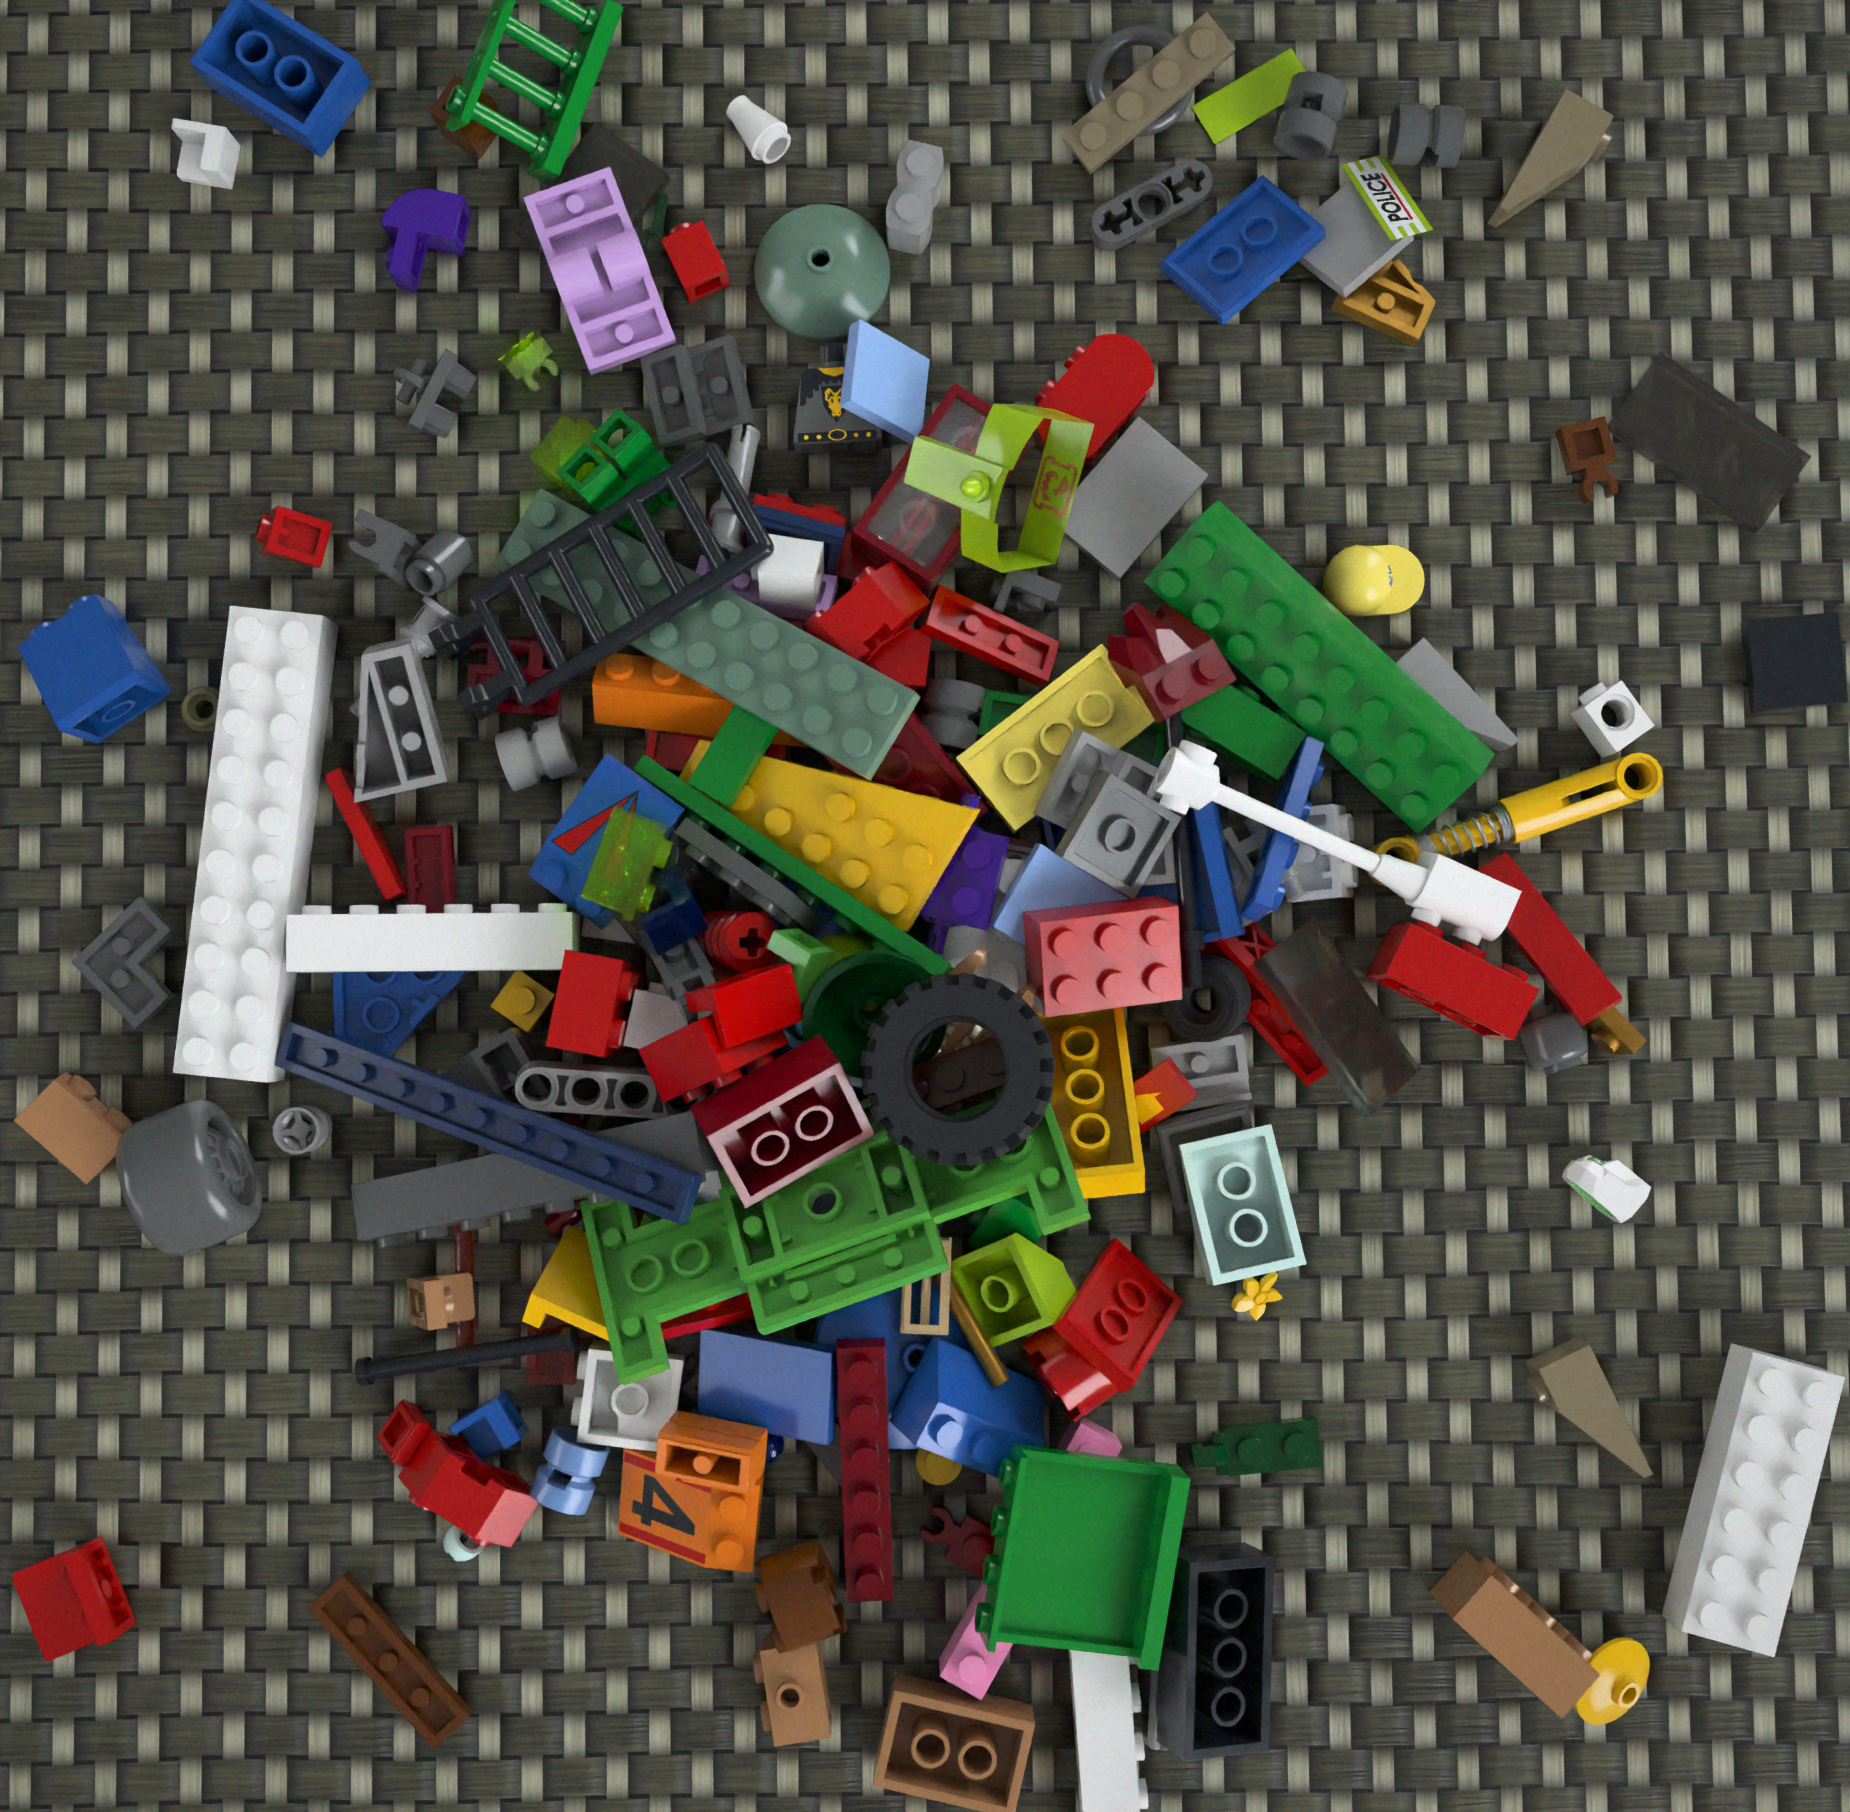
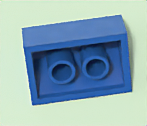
M933 1336L889 1422L915 1446L999 1479L1000 1465L1003 1458L1009 1459L1011 1443L1044 1447L1042 1383L1004 1366L1010 1379L994 1388L973 1352Z

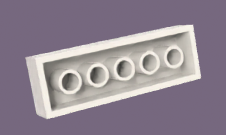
M1731 1343L1662 1611V1616L1682 1632L1775 1657L1845 1377L1816 1366Z

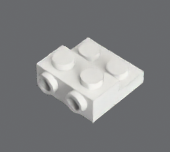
M593 1339L588 1351L581 1350L578 1361L577 1379L585 1381L583 1396H575L571 1414V1425L579 1426L577 1442L657 1452L659 1431L667 1422L669 1423L671 1416L678 1410L685 1355L667 1353L670 1364L669 1370L623 1385L617 1380L610 1342Z

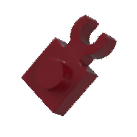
M933 1504L931 1513L940 1517L944 1521V1525L936 1531L922 1525L920 1536L932 1544L943 1542L949 1544L944 1553L945 1558L983 1579L984 1560L987 1554L993 1555L996 1538L991 1534V1525L968 1512L965 1513L961 1523L953 1520L952 1514L947 1507L941 1504Z

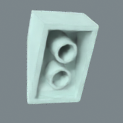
M1271 1124L1178 1145L1195 1239L1207 1285L1215 1286L1306 1264Z

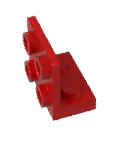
M102 1535L21 1569L12 1575L13 1583L42 1656L47 1662L94 1642L99 1647L116 1640L137 1623Z

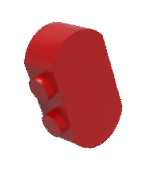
M1104 334L1097 336L1087 348L1082 344L1079 345L1064 364L1067 372L1057 383L1050 379L1034 399L1038 403L1037 407L1055 409L1094 423L1083 468L1091 465L1146 401L1154 382V367L1150 355L1139 342L1126 335ZM1043 418L1033 432L1036 446L1042 455L1052 419Z

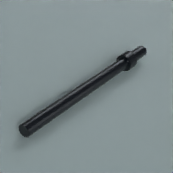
M1181 711L1163 721L1166 753L1172 747L1178 748L1181 740H1184ZM1189 809L1186 815L1172 811L1182 817L1172 837L1184 989L1203 988L1200 950L1205 949L1204 930H1199L1190 814Z

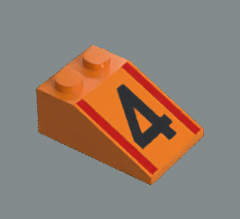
M624 1448L617 1534L704 1568L742 1572L753 1571L759 1538L764 1471L758 1481H755V1485L750 1493L745 1495L683 1482L680 1478L673 1480L658 1477L655 1473L657 1452Z

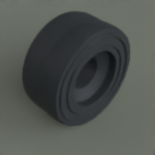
M1212 954L1201 955L1203 986L1213 990L1217 998L1214 1010H1205L1197 1004L1195 999L1197 988L1184 989L1182 964V999L1161 1002L1163 1014L1173 1030L1182 1037L1195 1042H1213L1227 1036L1243 1023L1251 1005L1250 986L1241 969L1232 961Z

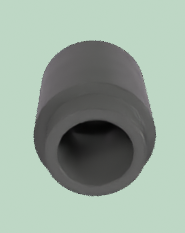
M449 530L438 531L410 557L405 571L408 582L416 591L426 596L444 592L472 565L473 555L470 545L458 533Z

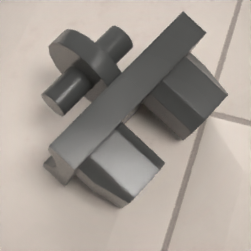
M445 349L428 382L423 379V376L429 364L420 358L415 359L410 371L400 367L395 368L392 377L403 384L396 397L398 401L409 405L415 392L422 394L405 427L406 429L417 435L422 429L429 434L442 438L448 436L458 415L436 404L435 401L442 389L465 401L477 378L464 366L456 363L459 355Z

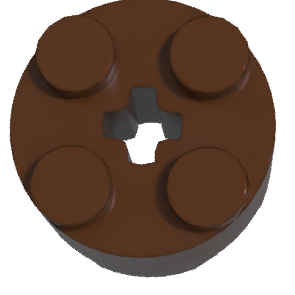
M817 1538L762 1556L761 1559L755 1561L760 1583L755 1584L756 1597L763 1613L771 1611L775 1623L771 1625V1632L779 1654L794 1651L846 1632L847 1624L843 1603L834 1606V1604H837L835 1589H838V1584L823 1545L818 1543Z

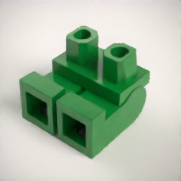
M618 408L589 438L607 460L584 443L556 473L597 513L671 465L651 443L652 439L644 428ZM619 429H626L627 437L614 450L610 448L608 442L611 435ZM593 462L595 469L582 483H579L576 480L578 469L585 463ZM669 490L645 504L655 524L657 522L653 516L663 505H666L669 509L678 507ZM630 515L612 525L613 528L626 535L643 541Z

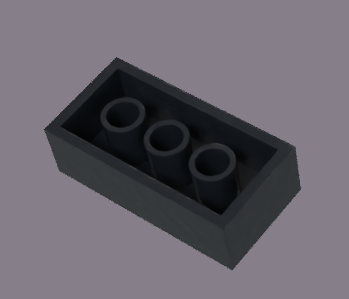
M1245 1542L1179 1547L1159 1663L1157 1742L1184 1761L1269 1751L1274 1556Z

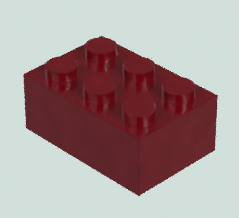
M820 1034L689 1107L745 1208L875 1135L840 1061Z

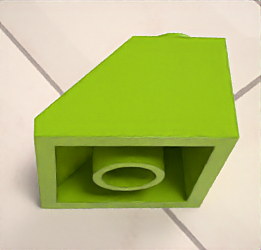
M1017 1232L951 1260V1275L992 1347L1053 1325L1075 1292L1063 1262Z

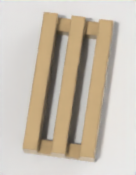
M940 1237L950 1270L941 1272L939 1325H930L932 1277L930 1276L922 1279L920 1324H911L912 1283L902 1286L900 1333L948 1335L952 1238Z

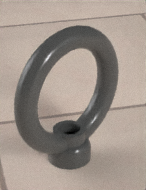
M1132 26L1121 29L1106 38L1092 55L1086 73V92L1092 109L1107 97L1104 90V74L1110 60L1117 53L1125 48L1136 45L1150 46L1161 51L1176 37L1159 28ZM1194 88L1137 136L1153 135L1173 125L1187 109Z

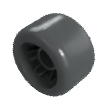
M205 1099L187 1101L136 1122L120 1137L116 1150V1167L125 1202L141 1232L158 1250L171 1256L190 1255L248 1231L257 1222L262 1209V1190L253 1156L233 1119L216 1103Z

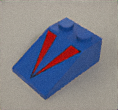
M608 753L603 757L544 842L527 875L603 930L630 904L685 809Z

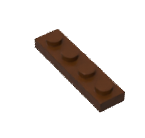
M348 1571L307 1608L433 1749L441 1744L473 1712L469 1705Z

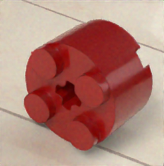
M1053 1325L1038 1330L1022 1341L1020 1347L1028 1353L1025 1355L1026 1359L1052 1399L1061 1398L1066 1406L1062 1412L1074 1424L1120 1392V1390L1052 1328Z

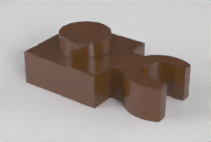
M1605 416L1560 427L1555 434L1567 476L1576 473L1581 475L1582 480L1578 485L1580 501L1583 504H1587L1594 499L1593 483H1598L1603 487L1606 498L1614 496L1618 492V483L1614 475L1606 471L1605 466L1611 465L1617 458Z

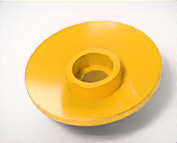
M1629 1637L1615 1638L1604 1643L1592 1653L1593 1655L1587 1661L1600 1674V1677L1574 1705V1709L1589 1724H1607L1624 1715L1637 1702L1646 1685L1650 1668L1648 1653L1639 1642Z

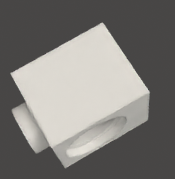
M1622 680L1608 687L1602 681L1578 697L1582 705L1570 713L1601 758L1617 753L1655 726ZM1603 705H1607L1615 711L1617 721L1614 727L1607 725L1603 721L1601 716Z

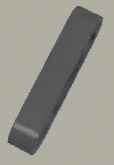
M1186 160L1104 203L1096 209L1092 217L1090 235L1093 242L1104 250L1113 251L1120 249L1202 205L1208 198L1213 183L1210 169L1201 161ZM1184 176H1188L1191 181L1199 179L1200 183L1197 192L1194 193L1190 187L1183 189L1177 193L1175 198L1176 205H1174L1171 193L1182 187ZM1145 195H1155L1162 200L1164 210L1156 216L1145 215L1140 210L1138 201ZM1126 206H1129L1131 218L1120 224L1118 235H1114L1111 230L1102 231L1106 218H1109L1112 223L1124 219L1127 213Z

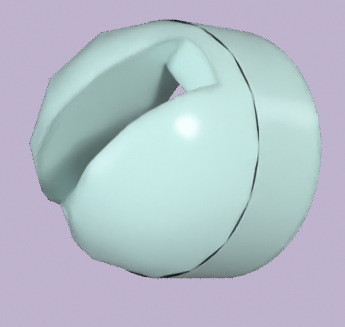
M455 1525L447 1531L443 1541L444 1550L455 1561L470 1560L485 1547L472 1541L463 1530ZM461 1535L468 1539L464 1544L459 1539Z

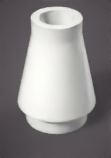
M745 95L736 97L729 104L726 115L735 125L754 159L763 160L764 163L770 164L779 160L786 153L791 143V136L787 133V125L752 103Z

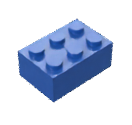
M231 0L190 61V64L209 88L320 158L324 156L371 85L370 80L356 58L264 0Z

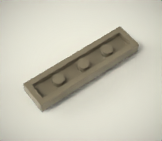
M1206 12L1062 134V140L1091 175L1235 53V47L1209 13Z

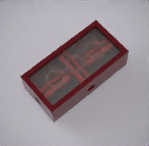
M954 382L918 436H926L975 455L981 432L992 406ZM1032 435L1024 446L1013 470L1008 471L1002 489L1027 454ZM912 443L852 529L850 549L879 568L894 560L928 598L931 591L937 586L961 551V508L903 483Z

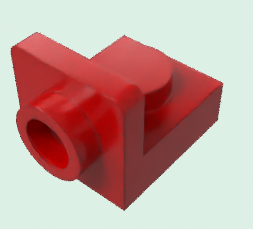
M277 505L270 511L269 516L262 514L255 534V541L262 543L259 554L267 557L275 555L319 569L323 562L333 523Z

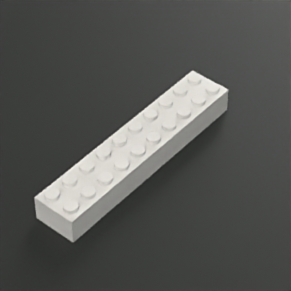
M230 606L173 1073L265 1083L284 1081L285 1069L275 1066L287 1022L291 1021L297 976V972H286V915H302V906H305L338 634V625L323 615Z

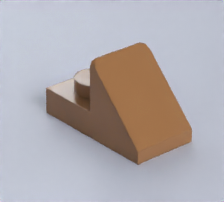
M462 1272L407 1277L410 1324L425 1330L447 1328V1323L471 1320L475 1317L473 1282L470 1273Z

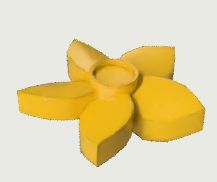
M1276 1272L1268 1273L1259 1283L1254 1277L1245 1278L1243 1280L1244 1291H1240L1232 1301L1231 1307L1237 1312L1248 1311L1257 1321L1265 1311L1266 1302L1283 1299L1275 1288H1271L1276 1282L1278 1274Z

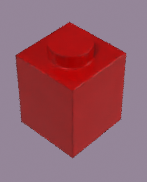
M703 220L695 224L690 222L682 223L671 229L667 237L661 239L666 257L689 304L730 285L727 269Z

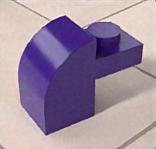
M417 189L401 195L388 207L382 218L381 226L391 241L395 243H390L388 246L386 269L400 289L418 291L427 249L463 256L472 217V211L463 195L436 189Z

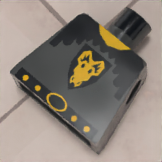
M829 343L820 347L821 368L804 369L801 372L793 435L796 455L883 451L881 428L840 406L847 345Z

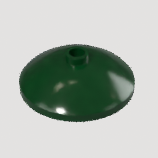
M862 951L836 961L820 974L805 998L801 1021L804 1041L807 1042L820 1034L840 1061L850 1084L862 1087L861 1080H865L864 1066H861L862 1050L866 1051L870 1039L867 1034L872 1023H877L883 1014L881 1009L891 998L895 1000L904 993V988L914 982L921 983L929 980L932 975L916 960L893 951ZM869 1001L879 1003L877 1008L872 1011L862 1009L864 1004ZM947 1024L934 1029L922 1040L915 1053L913 1066L933 1059L943 1042Z

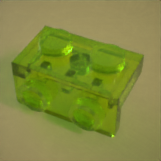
M615 806L608 820L581 898L624 914L622 919L629 922L634 920L638 911L647 913L657 888L649 884L655 866L661 869L664 868L673 846V842L666 839L670 826Z

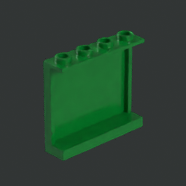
M1011 1443L1009 1459H1002L999 1471V1486L1004 1488L1001 1507H994L991 1518V1534L996 1537L993 1555L987 1554L983 1565V1583L987 1585L985 1602L978 1603L975 1613V1631L980 1634L987 1651L995 1652L997 1642L1127 1656L1134 1659L1139 1669L1158 1671L1191 1481L1179 1465Z

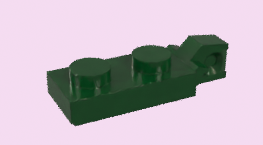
M1314 1416L1224 1425L1222 1430L1212 1431L1213 1441L1189 1444L1190 1461L1193 1468L1216 1467L1217 1475H1229V1477L1323 1466L1318 1422Z

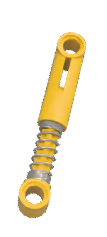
M1630 754L1498 800L1496 807L1491 808L1488 814L1479 812L1475 819L1468 816L1464 823L1456 820L1452 827L1444 824L1441 831L1432 829L1429 835L1420 833L1416 836L1413 835V837L1406 835L1390 838L1374 845L1369 851L1375 854H1385L1388 850H1393L1400 855L1402 860L1416 864L1421 851L1441 854L1452 859V856L1457 854L1463 857L1464 852L1468 850L1475 853L1476 847L1479 846L1487 849L1488 843L1495 842L1498 845L1500 841L1504 843L1509 841L1512 844H1516L1650 797L1661 786L1663 779L1662 769L1657 760L1648 754ZM1627 767L1632 768L1638 774L1639 784L1636 790L1630 788L1625 782L1624 773ZM1602 784L1605 793L1573 804L1570 803L1569 795ZM1366 870V872L1368 873L1369 877H1370L1374 882H1376V883L1379 884V885L1385 886V885L1382 884L1380 881H1378V880L1375 879L1373 876H1371V875L1369 874V871Z

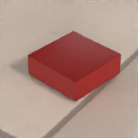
M402 1399L377 1435V1440L391 1462L405 1467L431 1426L415 1403Z

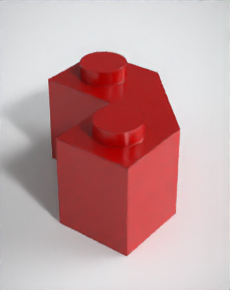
M892 560L877 570L873 565L864 569L851 583L853 586L851 590L826 612L821 609L814 613L802 625L801 629L866 664L883 644L906 631L931 601Z
M433 1429L428 1431L407 1465L403 1467L398 1475V1478L410 1492L409 1499L415 1505L436 1513L463 1530L472 1541L485 1547L494 1543L511 1548L538 1505V1502L529 1494L530 1486L520 1474L485 1464L464 1439Z

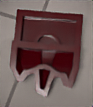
M1136 601L1122 615L1130 636L1108 635V660L1125 689L1135 685L1157 724L1237 680L1214 639L1166 603L1155 612V616Z

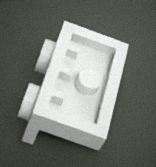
M1337 804L1312 806L1306 821L1307 823L1344 840H1354L1355 827L1353 817L1350 813L1346 814L1345 806ZM1294 838V842L1299 843V849L1293 863L1300 873L1297 879L1305 894L1292 902L1353 898V887H1357L1359 883L1358 866Z

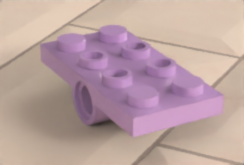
M610 167L523 197L591 375L677 344L640 241L632 226Z

